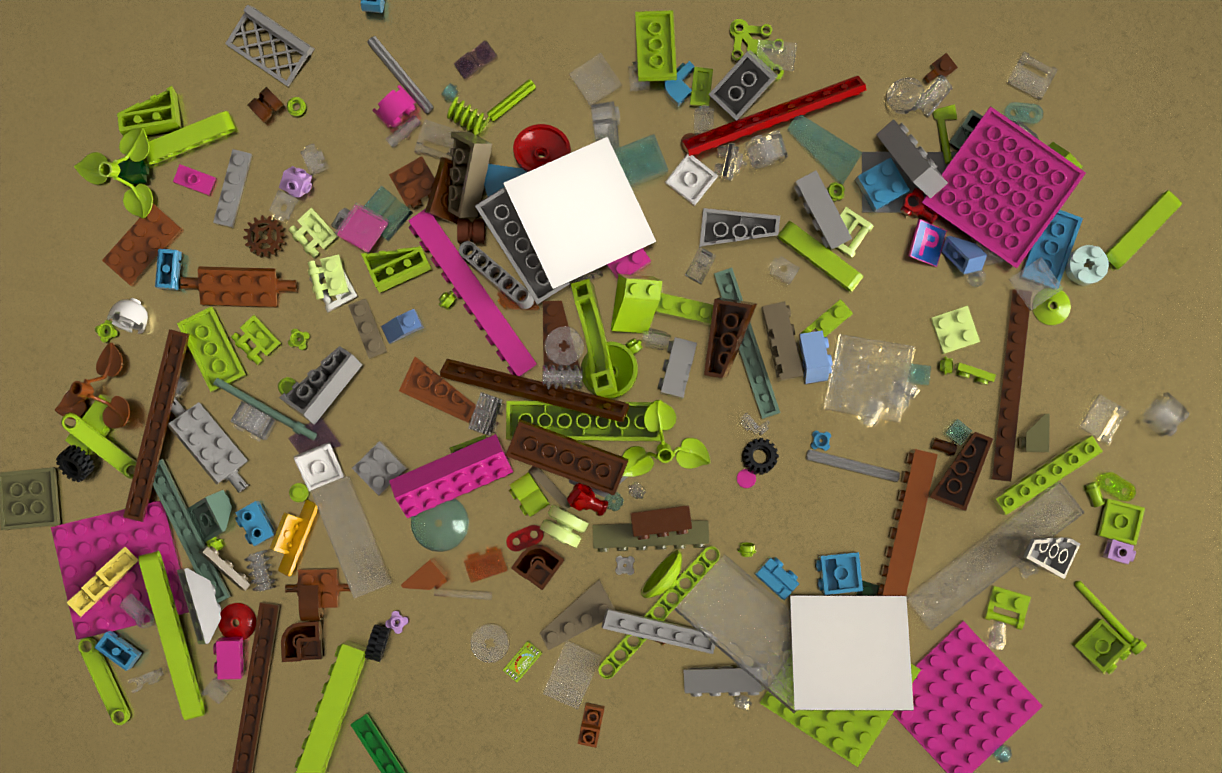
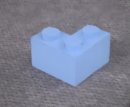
M823 330L800 334L799 344L803 359L805 384L827 381L829 373H832L831 366H833L832 356L827 354L826 349L829 348L828 338L824 337Z

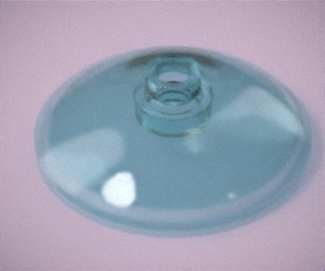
M455 498L411 517V529L415 539L423 547L431 551L443 552L455 548L463 541L468 531L469 519L464 506ZM438 519L442 521L440 527L435 525V521Z

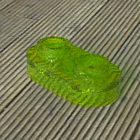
M1105 472L1100 475L1098 483L1104 491L1121 501H1130L1135 497V486L1113 472ZM1107 478L1111 480V483L1109 485H1106L1105 480ZM1123 488L1127 489L1126 495L1122 494Z

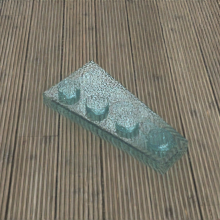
M803 115L795 117L787 129L833 175L839 184L843 185L862 155L861 151Z

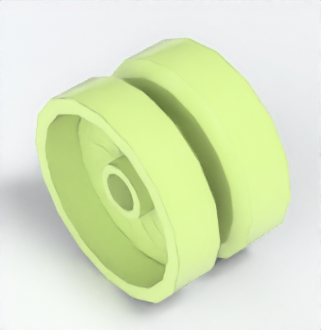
M552 504L548 515L557 520V522L555 523L548 519L544 520L540 529L550 534V537L577 548L581 538L572 530L583 533L586 531L589 523Z

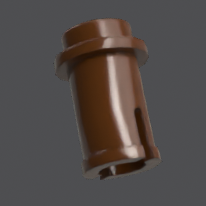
M935 437L932 449L947 453L948 456H954L958 445L954 444L953 441L950 443Z

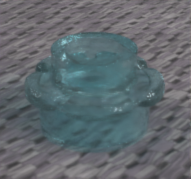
M449 83L441 93L445 97L444 100L448 98L452 100L458 92L456 90L457 85L454 86L452 83Z
M617 492L615 495L608 494L605 497V500L608 501L607 509L617 511L623 505V498Z
M1001 745L994 752V757L998 760V763L1008 762L1012 756L1009 746Z

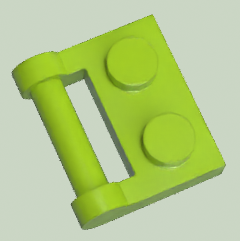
M992 586L984 619L989 621L991 619L1022 630L1031 597ZM994 606L1019 613L1017 619L993 612Z

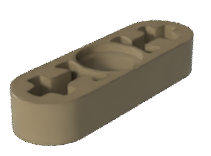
M532 466L528 470L565 511L571 507L567 497L539 468Z

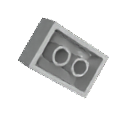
M749 50L708 95L737 121L773 83L778 75Z

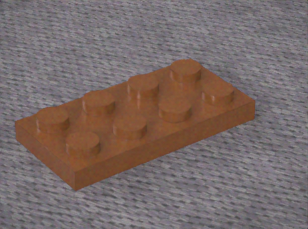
M153 204L147 217L139 218L102 261L125 282L133 286L157 259L158 249H166L183 229Z

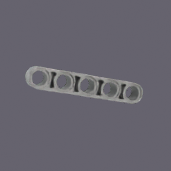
M466 241L460 245L459 253L464 260L518 307L528 309L533 305L534 299L530 292L474 243ZM470 250H473L470 255H467ZM486 261L485 265L480 267V264ZM499 272V275L493 278L494 274ZM509 284H513L510 289H506ZM526 295L524 300L519 301L522 296Z

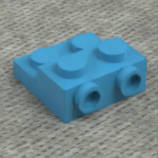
M859 552L820 555L819 560H816V570L821 573V579H818V589L824 595L863 591Z

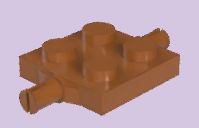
M337 568L298 569L297 585H285V593L297 592L298 598L299 585H319L322 608H337L339 593L342 591L351 592V588H344L351 587V583L340 584Z

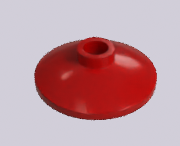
M232 603L221 611V620L218 627L224 637H243V640H245L254 633L257 619L254 611L248 605ZM234 619L239 621L238 626L233 625Z

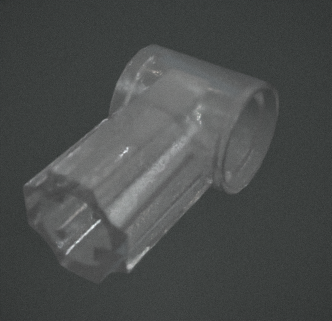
M132 593L121 602L120 607L136 621L140 628H150L156 625L153 611L147 608ZM146 614L150 617L149 624H146L143 620Z

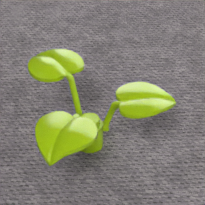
M136 128L126 133L120 141L119 150L126 155L125 157L108 162L103 154L93 152L88 154L74 167L85 180L92 184H103L110 177L129 186L131 189L124 194V206L131 214L145 218L150 213L153 205L151 190L145 184H138L134 187L133 184L118 177L120 173L119 163L128 160L129 157L132 161L139 162L144 160L149 153V141L143 128Z
M656 400L646 409L644 424L650 432L659 430L661 444L656 448L657 454L652 452L646 453L645 449L641 446L628 448L622 456L628 459L623 476L634 477L648 473L654 465V461L650 456L659 459L662 463H668L677 452V462L680 466L688 469L710 464V456L705 445L696 438H685L681 443V447H676L672 451L671 446L665 443L663 430H669L676 423V413L670 405L662 400Z

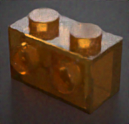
M494 546L485 549V554L479 555L476 552L467 555L468 559L464 560L471 583L509 570L502 548L497 549Z

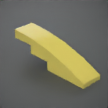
M124 547L96 572V575L67 604L81 618L139 560Z

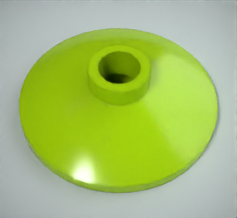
M1044 288L1035 295L1032 302V310L1035 317L1046 325L1060 324L1068 317L1071 309L1070 300L1061 289ZM1051 302H1054L1056 304L1055 309H1052L1050 307Z

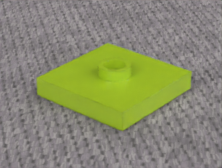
M1106 498L1097 536L1136 545L1145 508Z

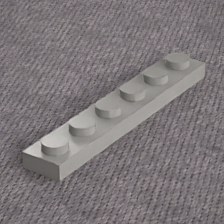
M606 608L601 626L603 629L713 654L718 635L715 633Z

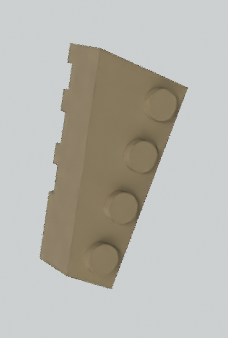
M600 579L540 631V635L548 650L603 622L606 608L616 610Z

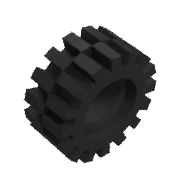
M756 438L747 444L742 452V462L745 463V468H749V472L753 471V474L757 475L760 473V475H763L772 470L777 464L779 454L776 453L778 450L773 447L775 445L773 442L770 444L768 439L763 440V438L757 440ZM763 450L767 455L766 462L757 463L753 458L754 451Z
M76 445L68 446L56 458V464L60 465L58 469L63 471V475H67L66 478H72L73 482L83 481L94 468V465H92L93 460H89L90 455H86L85 450L81 451L79 446L77 448Z
M374 625L366 647L365 658L377 662L381 661L388 642L390 628Z

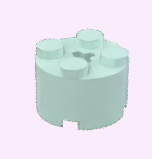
M1085 245L1070 253L1065 272L1071 281L1082 286L1090 285L1100 281L1107 274L1108 258L1100 247ZM1088 263L1089 267H1084V264Z

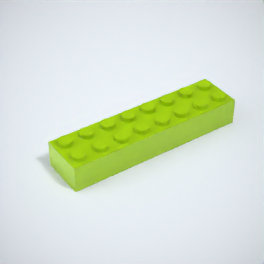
M506 401V440L512 439L520 419L578 441H661L659 430L650 432L644 424L645 411L652 402H626L629 403L628 412L624 421L619 422L539 401Z
M348 640L338 645L335 652L337 660L330 666L328 672L330 679L327 683L325 682L321 693L324 696L316 705L315 712H317V716L310 722L308 731L311 732L302 744L301 749L304 752L296 761L295 768L298 769L295 773H325L365 661V646Z

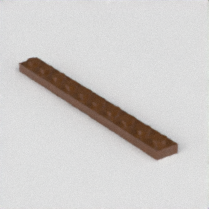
M1011 290L991 471L992 480L1011 482L1032 291Z
M169 329L126 503L124 518L144 522L190 336L188 333Z
M446 359L440 370V377L619 422L624 421L629 409V403L451 359Z
M264 602L259 604L232 773H253L280 605Z

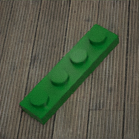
M368 713L350 724L381 773H406Z

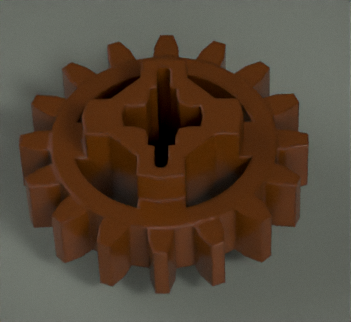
M261 215V220L254 217L255 223L248 222L247 224L250 228L244 229L248 233L247 236L243 237V239L248 240L245 246L251 247V253L257 251V256L259 257L262 253L265 257H268L269 252L272 255H276L275 249L281 251L282 249L279 245L285 244L282 237H285L286 234L281 232L284 227L282 225L277 226L279 221L277 219L273 221L271 216L267 220L263 215ZM262 224H269V225H267L266 227H263V228H259V227H258L259 225H262ZM253 232L255 233L254 241L252 239ZM275 232L277 233V239H276V241L274 240V233H275ZM262 233L267 235L268 238L266 240L261 236ZM264 245H270V246H271V247L266 248V249H261Z

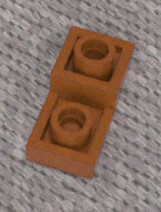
M586 703L577 744L597 747L605 706Z

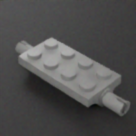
M174 397L171 412L176 418L168 424L171 431L216 485L223 480H229L238 493L242 489L247 488L248 484L238 474V469L248 461L199 402L190 409L185 410Z

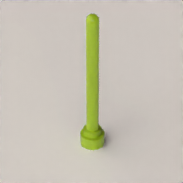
M1077 581L1075 587L1131 645L1130 650L1135 655L1143 651L1147 646L1142 639L1134 638L1081 581Z

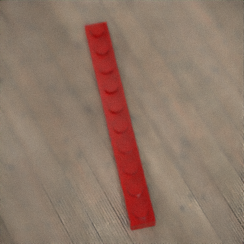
M859 76L852 77L682 140L683 147L689 156L697 155L702 151L735 141L737 138L745 135H751L764 128H770L772 125L780 122H786L799 115H805L807 112L815 109H821L834 102H840L842 99L850 96H856L861 92L867 91L866 84Z

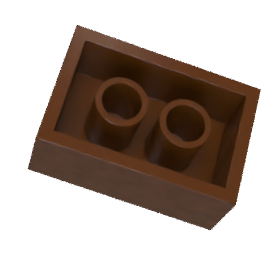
M689 505L630 513L633 537L637 536L638 540L649 539L651 534H657V537L669 536V532L676 531L677 535L687 534L688 530L692 529Z

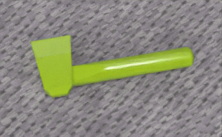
M955 104L936 109L933 112L934 119L938 122L945 164H949L952 160L945 120H957Z

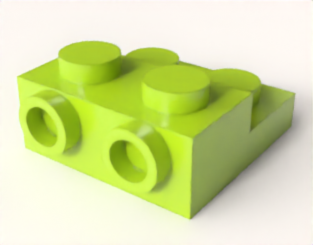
M1103 619L1075 645V648L1103 675L1106 673L1110 675L1117 668L1116 663L1120 659L1124 661L1131 654L1129 651L1131 645Z

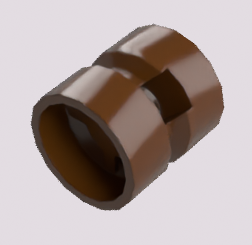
M267 87L259 93V98H253L247 104L264 123L272 116V111L277 112L284 105Z

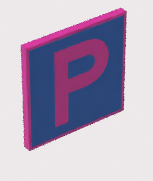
M918 219L908 256L937 267L947 230Z

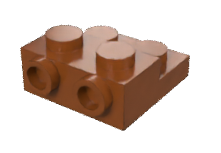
M422 156L389 174L408 209L410 207L412 209L417 208L424 199L429 198L435 178Z

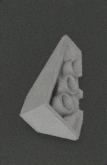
M1069 537L1031 539L1023 557L1046 572L1065 579L1080 547V543Z

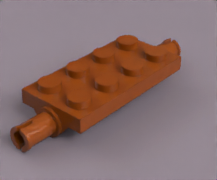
M199 266L197 269L198 277H181L180 279L181 289H198L200 305L277 307V295L280 291L297 292V280H280V278H277L276 269Z

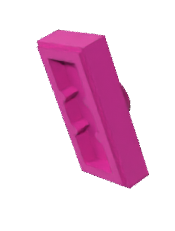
M179 164L173 182L210 196L216 178Z

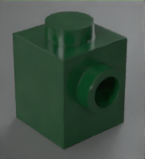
M129 158L118 164L120 167L119 178L133 185L147 182L149 167L143 160L135 162Z

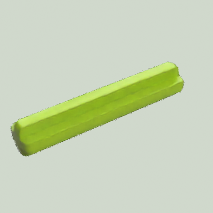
M528 79L488 111V117L495 121L535 89L536 86L533 81Z

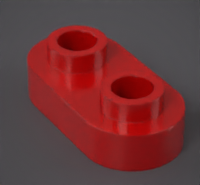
M530 525L511 533L507 537L506 544L510 550L520 551L541 542L544 533L540 526ZM532 531L538 533L536 538L531 537L530 533ZM514 538H518L520 540L519 545L513 544Z

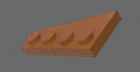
M414 357L399 391L469 423L477 405L417 357Z

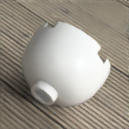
M130 298V300L124 299L116 302L110 309L107 319L111 318L113 320L112 324L124 331L132 333V329L138 330L137 334H141L145 330L148 313L139 300Z

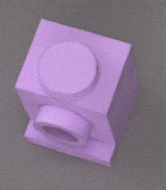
M1108 539L1103 557L1129 565L1130 561L1133 562L1136 551L1133 550L1134 546ZM1121 549L1125 550L1123 556L1119 554Z

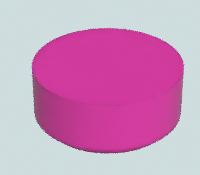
M748 469L741 470L736 478L739 486L743 488L752 487L756 482L754 472H749Z

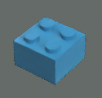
M892 158L858 175L855 179L873 212L899 199L910 191Z

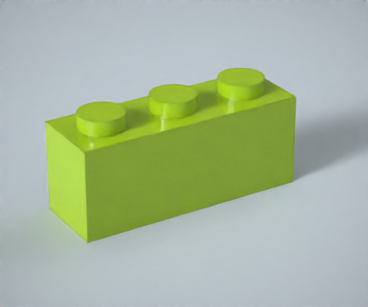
M661 293L656 313L711 326L714 305Z
M99 395V398L109 403L111 402V399L106 395ZM95 401L82 419L106 437L110 429L103 421V412L108 406ZM69 434L65 440L71 446L81 447V451L85 450L86 455L94 452L72 434Z

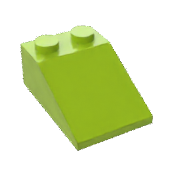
M618 274L611 331L648 333L660 301L663 281L654 276Z

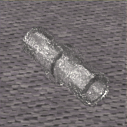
M413 114L402 125H398V129L385 140L394 148L404 138H408L409 134L422 123Z

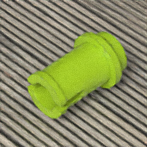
M1097 482L1086 485V492L1089 493L1094 508L1105 504L1099 489L1101 486Z

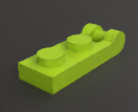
M840 299L800 334L810 333L816 329V331L823 330V335L826 337L853 313Z

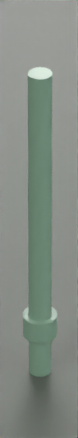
M216 378L214 381V385L292 428V431L298 435L302 434L313 441L316 439L317 434L307 429L301 422L293 421L219 378Z

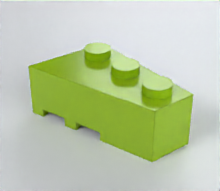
M421 246L397 249L395 251H379L378 253H361L374 285L380 293L432 269Z

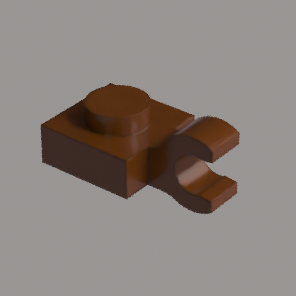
M945 53L930 65L933 70L925 75L923 79L927 84L936 77L943 80L958 67L949 55Z

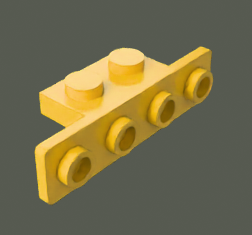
M310 500L305 501L299 517L283 513L270 549L284 553L278 571L289 577L296 567V562L303 550L304 542L310 532V527L319 507L318 504Z

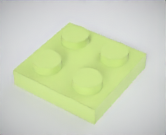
M968 306L931 318L942 354L980 342Z

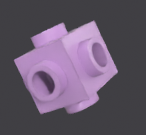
M291 166L283 172L279 188L288 192L289 195L299 198L310 191L312 175L306 173L304 169Z

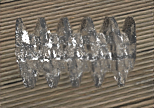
M543 365L542 386L546 384L547 389H550L551 384H554L555 389H558L559 384H561L562 388L565 389L567 384H569L570 388L573 389L574 385L577 384L578 389H581L582 367L579 371L577 365H574L573 370H571L570 365H566L564 370L563 366L559 365L556 370L555 366L551 365L548 370L547 365Z
M268 550L249 554L244 559L246 562H251L246 568L253 569L248 575L255 577L250 583L257 584L252 589L256 592L277 587L271 586L276 580L269 578L274 572L267 571L272 565L265 563L270 557L263 556Z

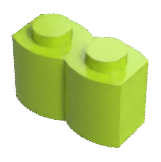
M530 472L509 485L511 487L509 490L514 500L519 499L522 504L519 507L525 516L529 515L532 517L550 505Z

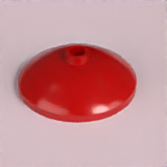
M536 124L523 129L517 135L513 145V154L516 162L527 172L571 153L570 143L566 135L558 128L546 124Z

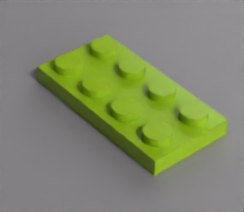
M673 10L635 12L638 81L677 80Z
M212 306L177 323L181 332L190 334L187 345L210 392L220 388L214 385L216 378L229 384L246 376Z

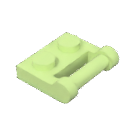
M845 207L840 216L849 233H852L857 224H860L862 228L849 247L843 243L836 248L853 258L856 254L855 250L868 231H871L874 226Z

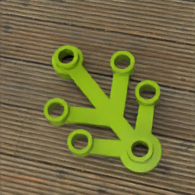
M743 19L734 20L730 25V33L735 37L734 50L731 54L732 59L739 61L743 57L741 50L743 39L747 43V51L751 50L772 71L775 68L779 69L780 73L777 74L778 77L774 81L780 80L784 74L783 67L779 64H774L762 48L781 51L784 48V41L782 39L774 41L753 39L750 34H761L764 37L770 36L772 27L769 24L750 26ZM741 25L743 30L737 31L736 26ZM763 28H768L770 32L764 33ZM780 42L782 44V47L777 48L775 46V43ZM739 52L741 56L736 58L734 53Z

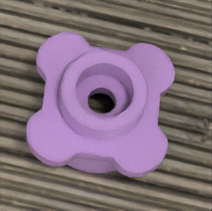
M393 611L391 618L385 622L387 628H392L396 634H400L404 625L408 624V618L400 615L398 611Z

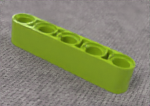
M229 112L218 113L149 141V153L146 157L150 165L159 163L234 132L236 129Z
M1167 190L1107 251L1108 261L1117 270L1120 269L1182 205V202L1170 190Z
M788 221L777 235L782 242L846 290L853 292L862 280L863 275L793 222Z

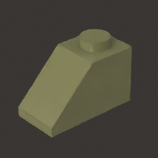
M1041 414L1022 433V437L1019 439V446L1022 448V452H1049L1050 414Z

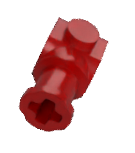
M914 188L903 199V206L900 211L907 216L914 214L918 217L921 215L929 220L930 224H933L939 214L922 203L924 192ZM908 198H915L917 205L915 207L910 206Z
M581 483L574 485L573 490L567 497L571 507L578 511L590 509L596 512L598 516H602L608 507V501L596 498L593 490Z

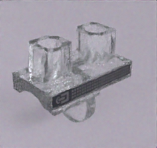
M734 143L719 146L718 156L725 158V163H716L714 173L724 177L726 180L732 181L734 172L740 173V168L747 166V162L742 161L743 154L738 153L739 147L735 146Z

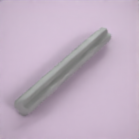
M376 36L371 37L367 42L423 111L425 113L432 111L433 105Z
M814 450L807 451L806 459L894 482H898L900 472Z

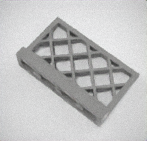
M247 5L244 9L245 13L225 44L286 86H290L303 63L315 48L253 6ZM247 18L253 21L254 30L245 31L244 23ZM259 31H268L270 40L261 42ZM255 32L257 43L248 45L246 34ZM242 35L244 46L237 47L232 44L236 36ZM274 42H284L286 51L276 53ZM271 43L273 54L263 55L261 45ZM258 46L260 56H250L249 47ZM299 52L302 55L299 62L292 63L290 53ZM287 54L288 64L279 66L277 55ZM274 56L276 67H266L264 58ZM289 67L290 76L287 80L281 77V68Z

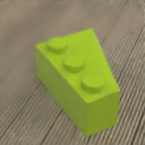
M170 86L166 88V91L158 95L154 94L150 96V99L117 113L119 132L124 136L133 129L143 128L146 135L181 129L178 95L174 88Z

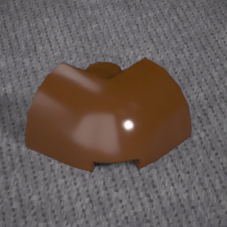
M533 545L521 553L511 569L543 590L565 559L544 545Z
M320 621L298 622L286 628L281 638L282 662L323 659V632Z

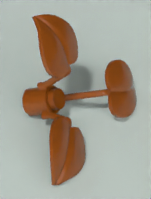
M109 342L96 364L97 373L103 376L89 380L84 379V382H73L70 390L66 392L60 404L55 408L59 415L64 416L66 413L71 412L81 418L87 409L84 401L87 398H91L108 406L103 412V421L106 426L117 429L127 424L130 416L128 402L120 396H114L110 403L93 395L94 389L90 384L104 380L107 376L114 377L120 372L123 359L113 343Z

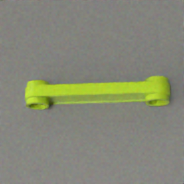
M69 412L62 417L61 424L65 430L127 478L133 479L134 474L128 473L127 467L131 465L136 466L137 461L77 414ZM72 417L76 420V424L68 426L65 423V419Z
M92 637L83 638L78 645L83 660L112 722L116 725H123L130 718V713L103 654L95 649L97 641ZM86 641H89L92 645L90 651L85 649L84 644ZM118 711L124 714L123 721L117 718Z

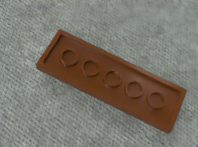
M520 419L506 452L507 457L611 495H615L628 464L627 458Z

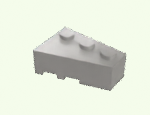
M677 337L674 338V341L669 342L667 352H671L669 360L665 359L662 370L666 371L664 378L660 377L657 388L661 389L660 394L679 399L684 398L697 346L696 342Z

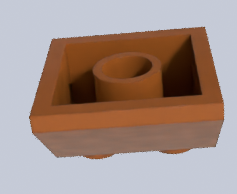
M432 558L403 582L401 586L408 589L431 590L434 587L439 589L447 582L445 578L448 574Z

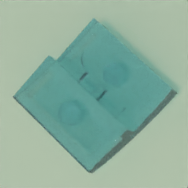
M383 186L376 191L362 208L388 223L380 234L387 241L391 239L413 213Z

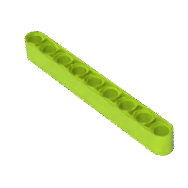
M706 546L677 577L678 583L673 589L668 588L643 617L664 621L718 561L720 557L718 549L714 546ZM709 549H713L716 552V557L713 560H708L705 556ZM701 564L703 566L702 573H693V566ZM682 578L690 580L688 588L680 587L679 583ZM671 592L677 594V600L673 603L668 602L666 599L667 595ZM662 607L664 609L663 616L656 617L653 613L654 609ZM626 634L600 663L598 669L600 676L604 679L612 678L647 639L638 637V643L632 646L628 643V638L632 635ZM623 650L626 656L624 659L618 660L615 657V652ZM605 664L612 666L613 671L610 674L602 672V667Z
M155 551L140 555L139 565L184 720L204 716V704L161 553Z

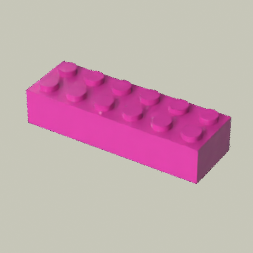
M495 434L391 479L389 482L396 501L405 516L409 518L464 493H469L480 486L487 485L494 480L513 473V470Z

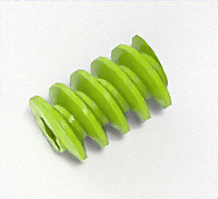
M456 97L448 109L447 119L450 120L454 117L453 122L455 124L460 122L461 128L467 125L466 130L468 132L473 130V134L478 135L484 130L490 117L484 120L483 112L478 116L477 108L471 112V105L469 104L465 108V101L457 103L458 97Z

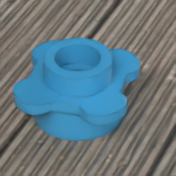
M819 431L812 433L813 442L811 447L827 451L830 448L829 439L831 434L829 432L820 433Z

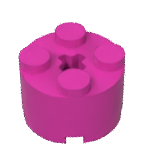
M401 85L397 86L399 89L397 92L393 89L378 103L380 107L378 110L375 108L372 110L388 128L392 126L395 129L402 122L400 118L403 115L407 114L409 116L416 109L414 106L416 101Z

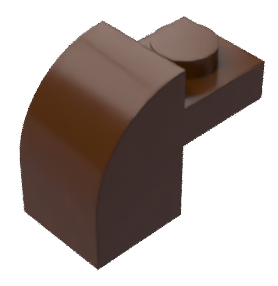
M299 585L298 605L301 621H314L323 618L321 589L319 585Z

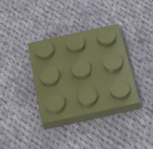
M56 467L0 472L1 530L60 525Z

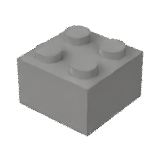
M379 441L352 469L378 496H382L391 487L389 480L403 475L408 470V467L382 441Z

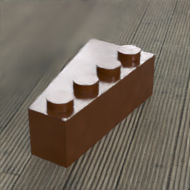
M721 297L714 299L704 375L724 378L729 375L757 303Z
M543 301L544 379L582 378L562 301Z
M974 432L928 498L966 511L993 438Z

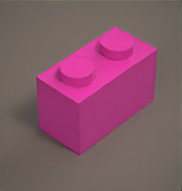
M220 637L213 645V653L217 656V662L214 663V673L217 674V680L241 679L244 676L243 637Z

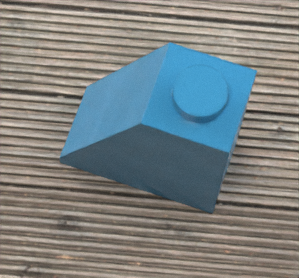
M488 164L484 183L487 196L489 197L503 188L504 182L525 174L527 171L522 168Z

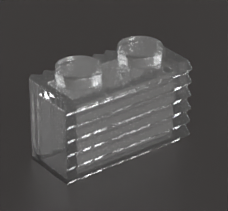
M481 392L468 429L489 436L492 433H496L499 425L496 422L498 414L502 416L505 404H502L503 399Z
M241 401L230 421L234 423V428L241 432L247 430L251 433L250 437L260 442L261 439H268L278 420Z

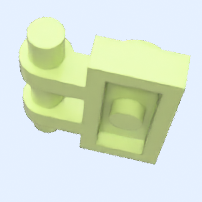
M312 208L297 220L302 225L299 230L294 225L288 229L292 234V238L295 241H299L304 247L303 250L307 254L310 253L313 258L319 255V252L315 249L318 244L325 249L338 237ZM306 232L314 238L311 242L303 236Z
M339 254L320 259L322 267L316 268L315 261L307 262L309 270H307L308 275L311 276L313 283L312 291L315 293L317 300L324 298L323 291L328 290L330 297L349 292ZM324 273L325 284H320L318 274Z

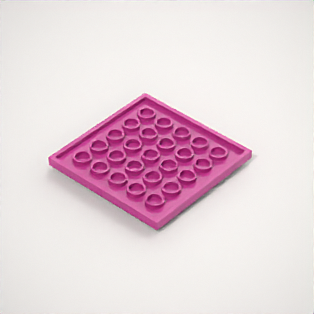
M990 106L941 174L948 184L932 198L926 195L922 203L1006 262L1018 268L1086 172Z
M161 501L148 503L144 522L124 518L125 509L51 527L68 601L96 575V572L126 547L138 560L140 555L155 551L161 553L178 615L189 612L177 570L181 569L170 520ZM139 561L81 618L69 606L77 640L155 621Z
M962 620L915 664L921 671L912 683L914 710H895L893 715L946 773H973L1043 706Z

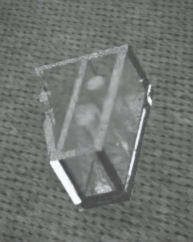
M614 101L591 105L595 142L608 137L613 150L620 149L617 126L620 125L619 107H615Z

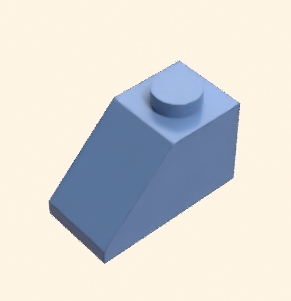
M952 236L946 237L942 248L943 254L963 274L982 270L987 254L977 244Z
M415 309L405 312L381 326L389 344L424 328Z

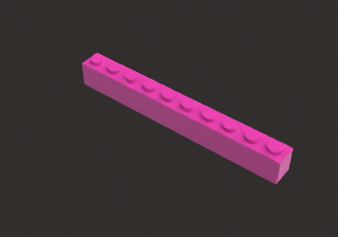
M425 208L408 220L411 224L408 228L414 236L419 235L422 240L419 242L425 252L429 250L433 255L430 259L436 268L438 266L442 268L444 272L441 275L446 282H452L454 285L453 292L458 299L462 297L466 302L463 306L469 314L473 312L477 318L474 322L479 329H485L487 332L485 337L490 345L495 344L499 349L496 351L497 355L502 361L506 359L510 365L507 367L512 375L522 377L536 367L537 363L433 215L425 213Z

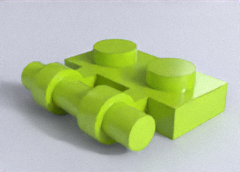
M255 315L240 327L245 333L242 337L237 332L231 336L236 342L235 345L241 348L247 354L246 357L250 361L253 360L256 365L263 361L258 356L261 351L268 356L281 344ZM249 339L256 345L254 349L246 343Z

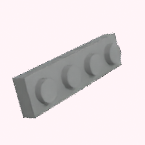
M232 149L213 223L233 228L252 158L251 153Z

